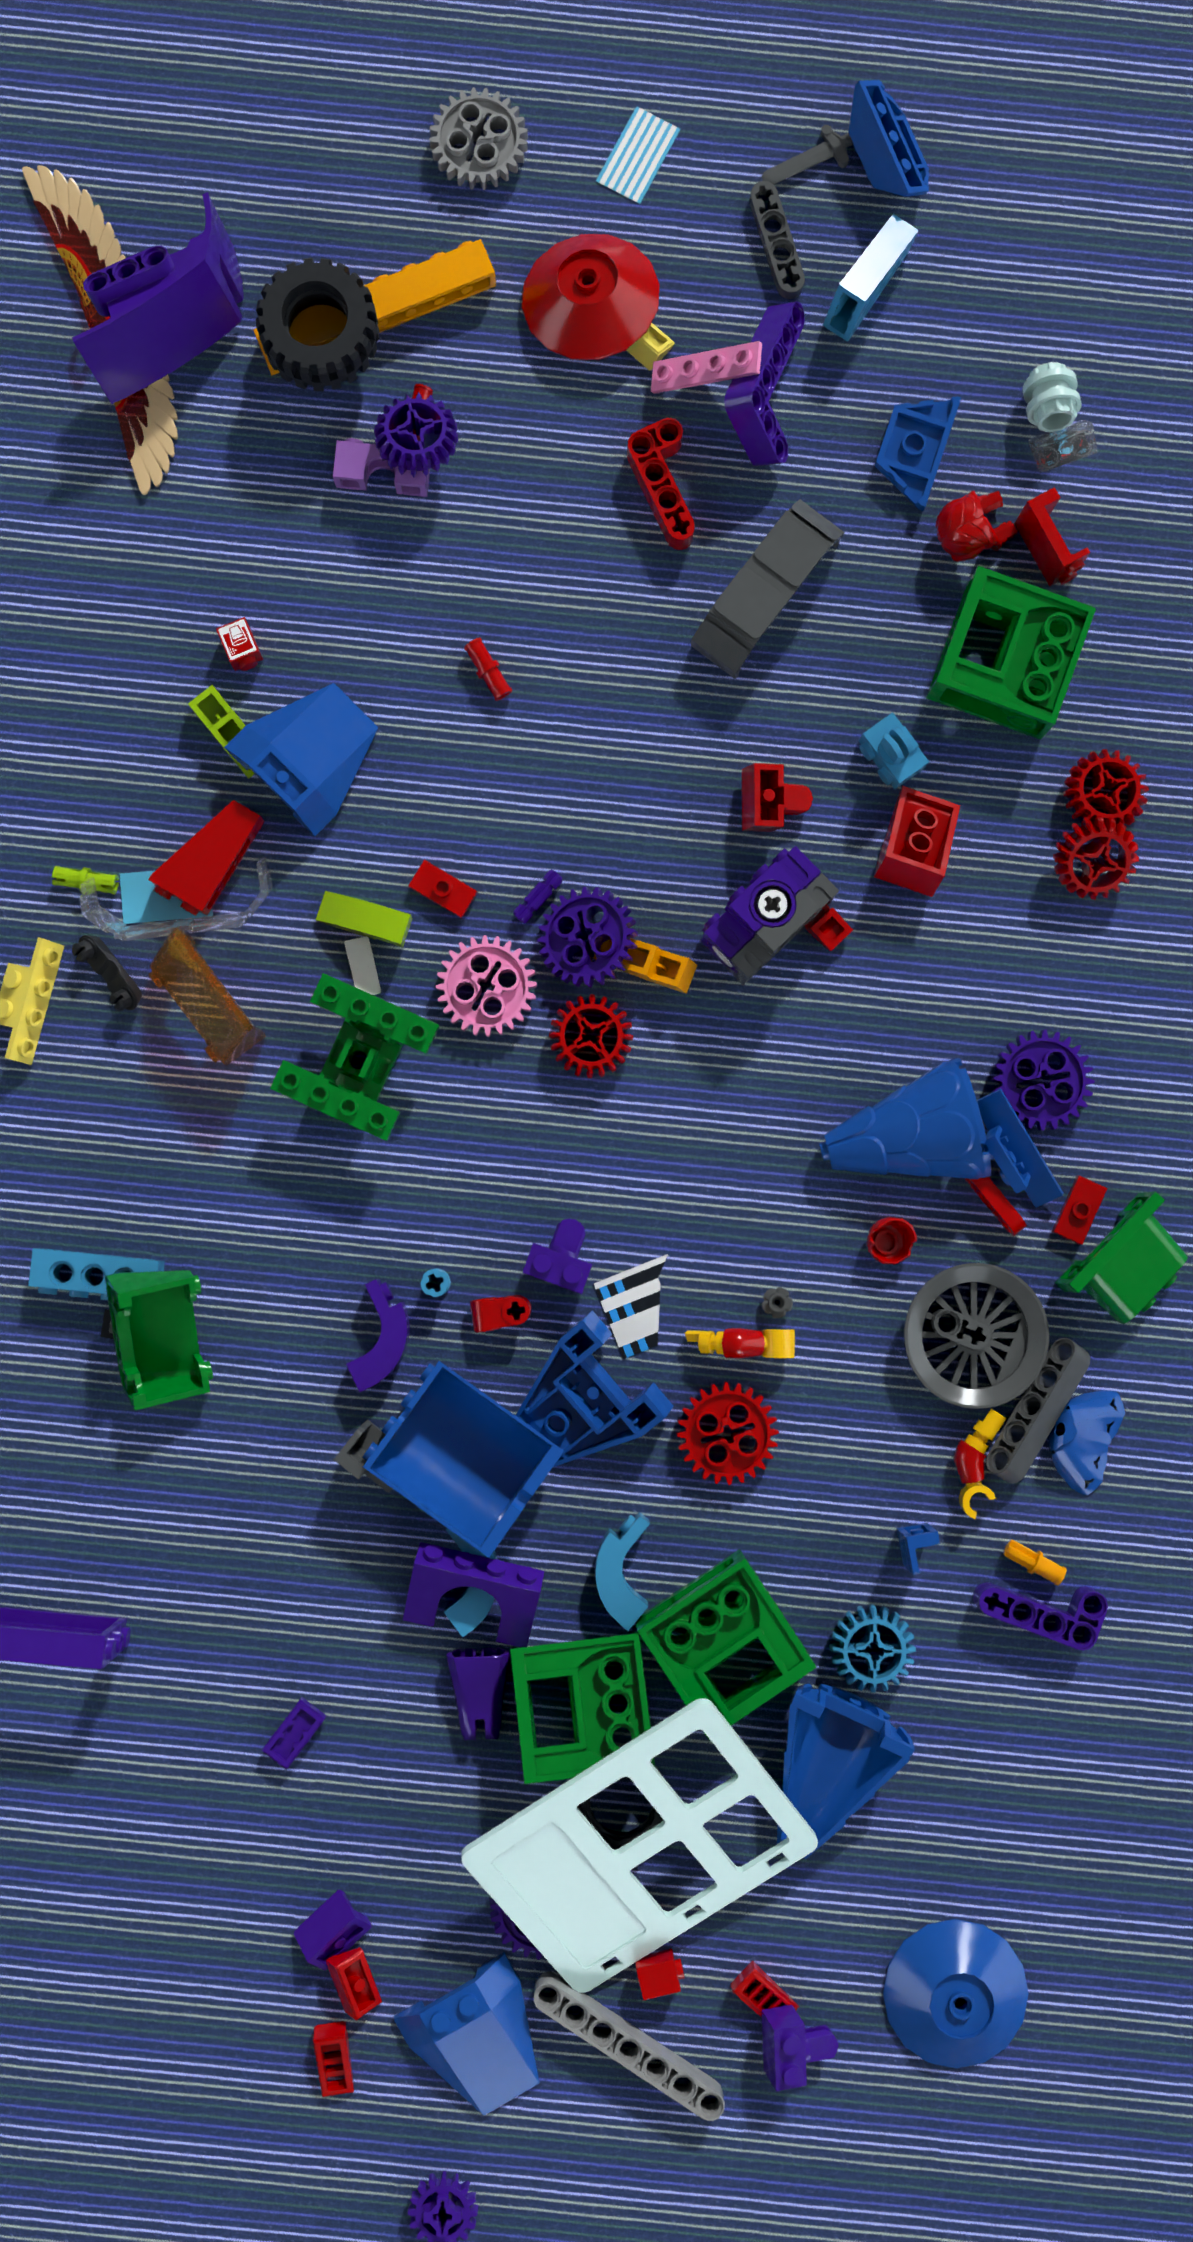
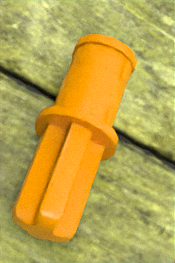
M1010 1540L1005 1546L1004 1556L1027 1568L1028 1573H1036L1056 1586L1060 1585L1067 1571L1066 1567L1060 1566L1044 1557L1043 1552L1040 1550L1035 1552L1015 1540Z

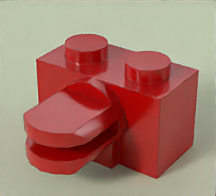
M753 763L742 769V831H775L784 827V815H799L811 807L813 797L807 786L784 783V764Z

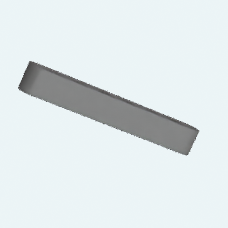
M545 1972L536 1978L534 1984V2003L541 2012L702 2119L714 2121L723 2114L725 2109L721 2085L715 2079L587 1994L579 1993L572 1989L557 1974ZM550 1987L556 1991V1994L552 1997H545L540 1991L543 1988ZM572 2005H577L583 2011L578 2015H572L567 2009ZM599 2023H605L610 2029L600 2033L594 2027ZM626 2041H632L637 2045L632 2050H624L621 2047ZM653 2059H659L663 2062L658 2068H652L648 2065ZM680 2077H686L690 2080L685 2086H679L675 2083ZM707 2095H713L717 2098L711 2104L702 2102V2099Z

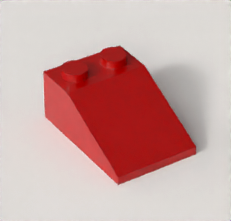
M902 786L879 854L874 877L933 897L945 877L960 805Z

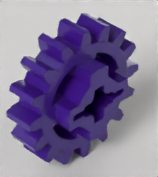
M443 2171L441 2179H437L433 2173H430L428 2184L422 2180L418 2182V2191H412L410 2198L412 2203L408 2207V2215L413 2216L410 2220V2228L419 2227L416 2236L418 2240L424 2236L428 2237V2242H458L459 2236L464 2240L468 2239V2229L475 2228V2216H478V2205L474 2204L477 2194L476 2192L468 2193L470 2186L468 2180L460 2184L458 2183V2173L452 2179H448L447 2172ZM442 2201H444V2208H446L445 2219L442 2218Z

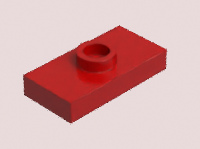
M425 859L408 885L412 890L461 919L478 893L475 889Z
M1077 1175L1051 1232L1082 1245L1108 1188Z

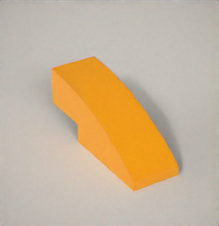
M630 938L637 945V948L628 949L627 953L633 959L632 961L623 959L621 963L626 969L623 972L687 994L697 968L695 962L690 958L664 951L658 946ZM607 940L601 945V952H606L611 948L612 940Z

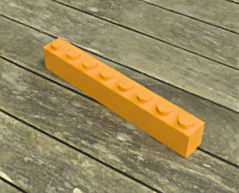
M479 239L474 242H463L456 249L446 253L438 252L432 255L429 260L419 264H408L401 271L389 276L380 275L364 286L368 287L371 293L380 333L496 286L494 268L483 242ZM314 305L304 309L295 317L289 332L293 339L309 346L325 345L341 334L345 328L347 317L343 312L332 306ZM257 328L253 329L271 376L280 373L279 370H274L269 363L259 338Z

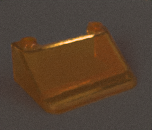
M176 926L172 929L149 966L152 972L148 975L159 989L163 986L166 988L208 1044L204 1050L215 1063L220 1060L227 1066L265 1038L266 1035L261 1029L252 1024L195 948V940L179 926Z

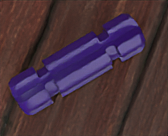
M552 869L549 870L543 877L544 881H539L523 899L524 903H520L513 911V915L520 922L527 923L533 916L532 912H536L550 897L552 889L556 890L562 883V877Z

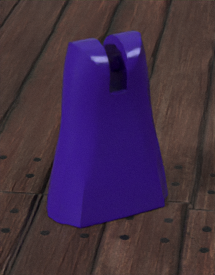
M502 1647L482 1648L480 1656H476V1649L473 1648L450 1651L446 1654L463 1740H476L478 1726L476 1720L478 1719L485 1720L483 1722L485 1740L498 1739L502 1722L510 1651Z

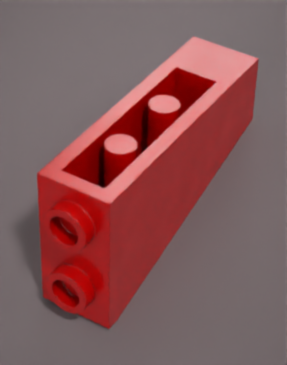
M233 800L151 874L148 880L156 886L153 891L168 900L172 896L182 901L180 907L197 916L198 912L207 916L265 821L259 814Z

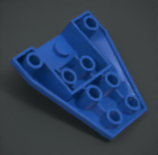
M332 683L246 725L224 749L246 770L250 768L293 811L292 815L315 837L337 815L379 727L335 683Z

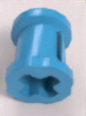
M435 1268L423 1274L420 1284L426 1295L438 1297L444 1295L449 1290L451 1281L447 1272ZM432 1274L436 1278L442 1277L444 1280L440 1284V1291H437L436 1288L430 1289L428 1287V1283L432 1281Z

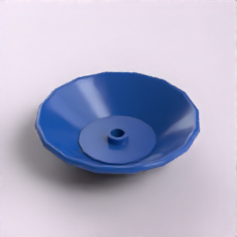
M959 1919L927 1924L905 1939L888 1964L883 1989L888 2022L903 2045L928 2063L951 2068L985 2063L1007 2048L1023 2024L1029 1995L1023 1964L1007 1940L983 1924ZM964 1998L965 2002L963 2005L957 2006L955 2005L956 1999Z

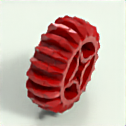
M1103 749L1100 751L1099 756L1095 751H1092L1088 754V760L1081 757L1077 761L1078 767L1073 766L1069 770L1072 777L1066 778L1064 782L1070 788L1063 792V796L1072 798L1066 804V808L1071 809L1075 807L1076 809L1072 819H1077L1081 816L1089 818L1093 824L1095 817L1098 815L1104 819V822L1111 817L1116 821V824L1122 822L1123 824L1131 825L1134 823V816L1138 817L1143 813L1140 806L1145 805L1148 801L1141 794L1146 793L1149 790V786L1140 784V782L1146 779V774L1137 775L1136 773L1140 768V764L1136 763L1130 766L1128 763L1131 760V755H1127L1121 760L1119 750H1115L1111 756H1109L1107 749ZM1108 770L1115 772L1122 779L1113 778ZM1091 771L1094 777L1091 780L1093 789L1084 794V780ZM1103 787L1104 789L1109 788V790L1116 788L1109 796H1107L1108 793L1106 795L1103 793L1095 795ZM1127 789L1128 800L1121 812L1118 806L1121 803L1119 793ZM1090 804L1100 805L1104 813L1095 810Z
M1098 815L1095 817L1093 824L1089 818L1085 817L1082 827L1072 823L1074 832L1071 834L1063 832L1062 836L1066 841L1065 843L1057 842L1056 848L1061 852L1053 854L1054 861L1058 863L1054 866V871L1056 874H1060L1058 878L1062 885L1067 884L1066 889L1070 893L1077 891L1076 894L1080 898H1084L1088 894L1091 899L1096 900L1099 892L1104 898H1108V890L1110 889L1120 893L1118 884L1120 882L1129 884L1130 880L1126 875L1127 873H1136V868L1131 864L1139 862V856L1134 853L1139 847L1135 841H1132L1134 839L1132 832L1126 831V826L1122 822L1116 824V821L1111 817L1104 822V819ZM1093 839L1091 843L1083 845L1085 842ZM1111 839L1116 840L1118 843L1119 853L1117 859L1109 854ZM1074 857H1078L1083 862L1081 877L1074 873ZM1108 871L1106 874L1099 877L1101 873Z
M590 994L589 1004H584L583 997L578 996V1007L575 1008L571 1001H567L566 1006L570 1012L567 1014L561 1009L557 1011L558 1016L563 1019L562 1022L552 1020L551 1025L558 1028L559 1032H550L549 1038L559 1039V1042L552 1044L550 1048L552 1051L562 1050L555 1059L557 1062L565 1058L568 1059L564 1066L566 1071L570 1070L573 1064L577 1066L575 1076L579 1077L582 1068L588 1069V1079H592L593 1069H598L599 1076L604 1077V1066L607 1065L611 1072L616 1071V1066L612 1062L614 1059L624 1064L625 1058L619 1054L620 1051L630 1053L631 1047L624 1045L623 1041H632L633 1035L624 1034L623 1031L629 1030L632 1024L631 1022L621 1024L620 1021L627 1016L625 1011L617 1015L614 1014L618 1008V1003L614 1002L609 1009L605 1007L607 997L603 996L599 1005L595 1004L594 994ZM582 1013H600L606 1016L608 1020L599 1024H591L582 1016ZM574 1019L580 1030V1035L567 1047L565 1032L569 1023ZM582 1024L592 1033L601 1030L599 1032L600 1036L596 1037L599 1040L597 1043L599 1048L592 1041L583 1042L582 1037H586ZM615 1026L617 1043L614 1050L608 1054L603 1045L602 1038ZM583 1049H591L601 1060L584 1061L573 1054Z

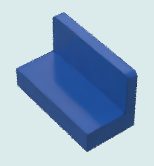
M927 1522L896 1528L903 1565L913 1575L920 1574L915 1549L940 1544L938 1531Z

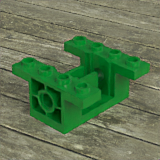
M323 973L310 1002L344 1019L338 1036L319 1076L283 1060L270 1089L357 1129L388 1141L400 1112L377 1102L403 1044L427 1055L440 1025ZM358 1053L367 1055L361 1069H355L352 1065V1059Z

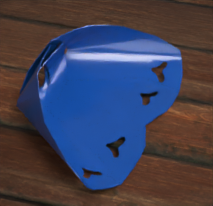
M1100 1390L1089 1392L1069 1400L1048 1436L1049 1453L1057 1472L1070 1488L1082 1495H1089L1103 1482L1108 1446L1117 1434L1125 1415L1123 1402L1117 1391ZM1113 1398L1117 1411L1110 1405ZM1114 1421V1423L1110 1426L1109 1432L1107 1433V1424H1110ZM1059 1423H1063L1065 1426V1432L1061 1436L1056 1434ZM1098 1456H1100V1459L1097 1462L1098 1468L1096 1469V1466L1093 1462L1098 1458ZM1094 1479V1481L1089 1483L1087 1488H1085V1481Z

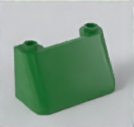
M190 1270L125 1272L106 1275L105 1285L120 1380L134 1410L210 1392L209 1380L213 1379V1372L210 1362H204L200 1355L193 1302L197 1300V1294H201V1284L198 1275H193Z

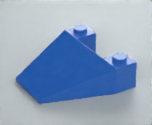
M593 1310L559 1339L515 1415L564 1450L554 1467L642 1437L665 1419L674 1407L654 1382L630 1400L594 1358L592 1353L601 1347L610 1338L612 1333Z

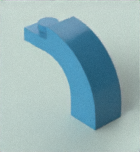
M640 1512L635 1517L630 1514L619 1527V1530L622 1532L620 1536L612 1529H608L599 1545L595 1562L596 1585L600 1599L609 1614L627 1631L630 1630L648 1608V1601L627 1583L622 1572L626 1553L650 1525L649 1519Z
M446 1527V1531L462 1552L487 1557ZM495 1550L490 1556L491 1559H498ZM467 1587L460 1596L445 1607L444 1613L460 1635L464 1637L483 1621L490 1611L495 1598L481 1589Z

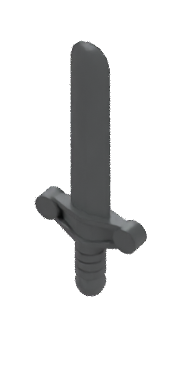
M824 125L821 128V137L825 142L766 170L762 175V180L771 182L774 185L831 157L836 159L839 167L845 168L849 163L846 148L853 145L849 133L840 136L832 130L830 125Z

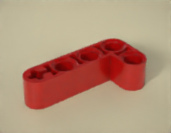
M665 418L631 434L627 445V459L667 543L673 549L683 550L689 547L693 541L695 524L664 460L675 455L680 450L683 428L676 419ZM666 433H671L676 437V439H674L673 441H665L664 439H662L661 436ZM637 446H644L649 451L645 454H638L633 449ZM650 473H657L662 478L659 481H651L646 476ZM663 500H670L675 506L666 509L661 507L659 503ZM676 519H677V526H678V528H679V530H680V531H677V532H675V528H676V522H675V520H676Z

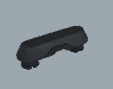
M90 935L80 937L79 943H75L72 946V954L74 956L77 955L76 959L80 962L87 961L93 970L107 982V988L111 992L110 1003L112 1005L115 1004L114 1008L116 1010H134L142 998L140 988L99 937Z

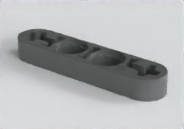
M760 181L751 190L749 200L751 211L776 289L783 298L794 299L802 293L805 282L804 272L778 191L771 182ZM760 193H763L765 197H769L768 210L764 212L765 205L763 200L758 199ZM768 220H776L781 225V229L772 233L765 229L764 224ZM778 248H785L788 250L790 257L785 261H780L774 257L773 252ZM789 268L791 281H796L794 288H791L789 284H785L787 277L785 270Z

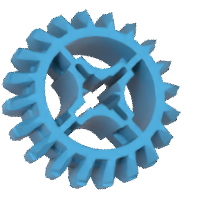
M874 1604L869 1605L868 1614H865L862 1606H858L857 1612L859 1616L854 1618L852 1613L848 1611L845 1615L849 1622L847 1624L841 1620L837 1622L838 1627L843 1630L842 1633L835 1631L831 1634L833 1639L839 1641V1643L829 1645V1649L832 1652L838 1653L831 1658V1661L836 1665L841 1664L837 1669V1673L839 1676L847 1674L845 1679L847 1684L851 1685L857 1680L858 1690L863 1691L868 1683L869 1690L875 1693L877 1684L880 1683L882 1689L887 1691L889 1689L887 1681L891 1679L895 1685H899L900 1681L896 1675L899 1672L903 1676H908L909 1674L903 1665L914 1664L913 1658L906 1655L916 1652L914 1645L906 1644L914 1639V1635L912 1632H905L909 1627L906 1621L898 1623L900 1615L897 1612H893L888 1617L889 1609L886 1606H882L878 1614ZM878 1624L890 1628L896 1636L897 1643L881 1640ZM866 1626L864 1636L859 1640H852V1643H849L853 1634L861 1627ZM874 1638L879 1650H875L876 1653L872 1654L871 1657L866 1647L867 1645L870 1647L869 1644L873 1642ZM848 1653H855L856 1656L864 1657L868 1666V1672L854 1667L849 1661ZM895 1654L892 1662L880 1670L881 1661Z

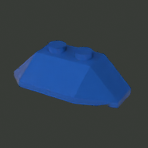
M880 80L858 81L854 89L848 133L872 187L904 197L925 195L929 191V168L905 114L893 97L884 91L885 86Z

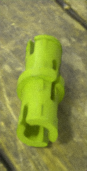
M57 865L52 872V878H56L52 880L54 886L79 888L80 892L85 893L92 890L114 895L118 890L119 882H115L119 880L117 874L92 872L90 868L86 867L78 870Z

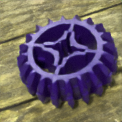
M419 392L415 399H410L406 393L404 401H399L394 397L393 407L384 406L383 414H378L377 425L374 428L375 446L380 453L382 461L387 460L390 469L398 466V471L401 475L405 471L410 470L413 477H415L417 471H422L427 477L428 469L432 468L439 472L440 463L448 465L450 461L449 456H454L458 442V433L456 431L458 429L451 410L445 409L442 401L434 404L432 395L424 400Z

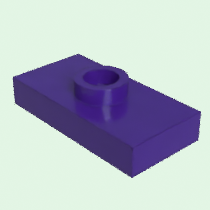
M301 1697L261 1751L287 1770L327 1716Z

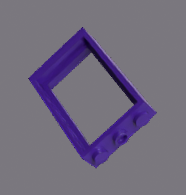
M0 1607V1661L103 1669L124 1650V1647H128L131 1630L126 1627L127 1618Z

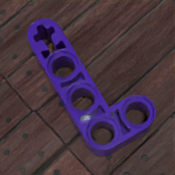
M981 1583L973 1593L974 1603L988 1616L1083 1651L1092 1648L1096 1643L1108 1609V1603L1104 1595L1088 1586L1080 1587L1074 1592L1067 1612L993 1583ZM993 1595L1003 1602V1607L994 1602L987 1604L984 1599L986 1596L991 1597ZM1095 1596L1096 1604L1094 1608L1084 1610L1086 1598ZM1021 1603L1026 1604L1025 1614L1022 1617L1015 1618L1013 1615L1015 1606ZM1055 1615L1056 1622L1054 1626L1044 1629L1043 1621L1045 1617ZM1079 1626H1084L1085 1635L1083 1638L1074 1640V1630Z

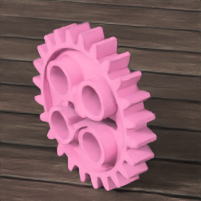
M483 935L482 944H477L474 937H471V947L467 948L460 942L461 952L459 954L452 950L449 951L453 959L452 962L442 960L441 963L447 969V972L437 973V976L444 980V983L436 985V989L445 992V994L438 998V1002H448L443 1012L444 1014L454 1012L451 1023L455 1024L462 1020V1031H466L471 1025L473 1026L474 1036L478 1035L481 1028L485 1030L487 1037H490L492 1028H496L499 1035H503V1025L506 1024L513 1030L512 1020L516 1018L523 1022L524 1018L520 1012L522 1010L531 1012L532 1010L526 1001L536 1000V995L530 993L529 989L536 988L537 982L528 981V978L535 975V970H525V967L530 963V959H519L522 954L521 948L512 953L510 951L512 947L511 941H508L502 947L500 946V938L498 936L494 939L493 944H489L486 935ZM477 958H484L489 962L488 969L483 973H477L472 970V963ZM501 962V967L491 981L494 990H487L478 1009L473 1011L472 1006L482 992L479 983L481 981L486 983L495 964ZM510 972L516 976V983L508 988L503 987L499 983L500 976ZM463 985H469L474 988V994L468 1000H461L457 997V991ZM498 1000L502 1004L500 1012L495 1015L487 1014L484 1011L487 1001Z

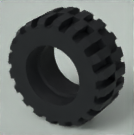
M313 258L303 259L304 264L297 266L295 262L286 265L287 271L284 273L277 271L271 276L273 284H265L261 291L263 300L257 301L256 312L258 317L256 318V327L263 349L274 370H279L281 377L287 382H291L294 379L297 387L307 389L308 385H312L314 391H324V386L330 385L332 390L341 388V382L347 380L350 384L355 381L358 370L365 372L370 366L368 357L374 358L376 354L379 328L371 293L368 287L363 285L362 279L356 273L350 275L349 268L342 263H338L335 267L332 265L331 259L321 258L320 263H315ZM314 305H328L337 308L347 317L345 328L336 339L325 345L309 346L293 339L289 331L295 317L304 309Z

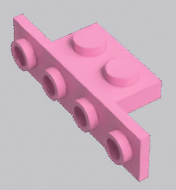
M756 341L654 361L651 392L656 394L760 374L762 343Z

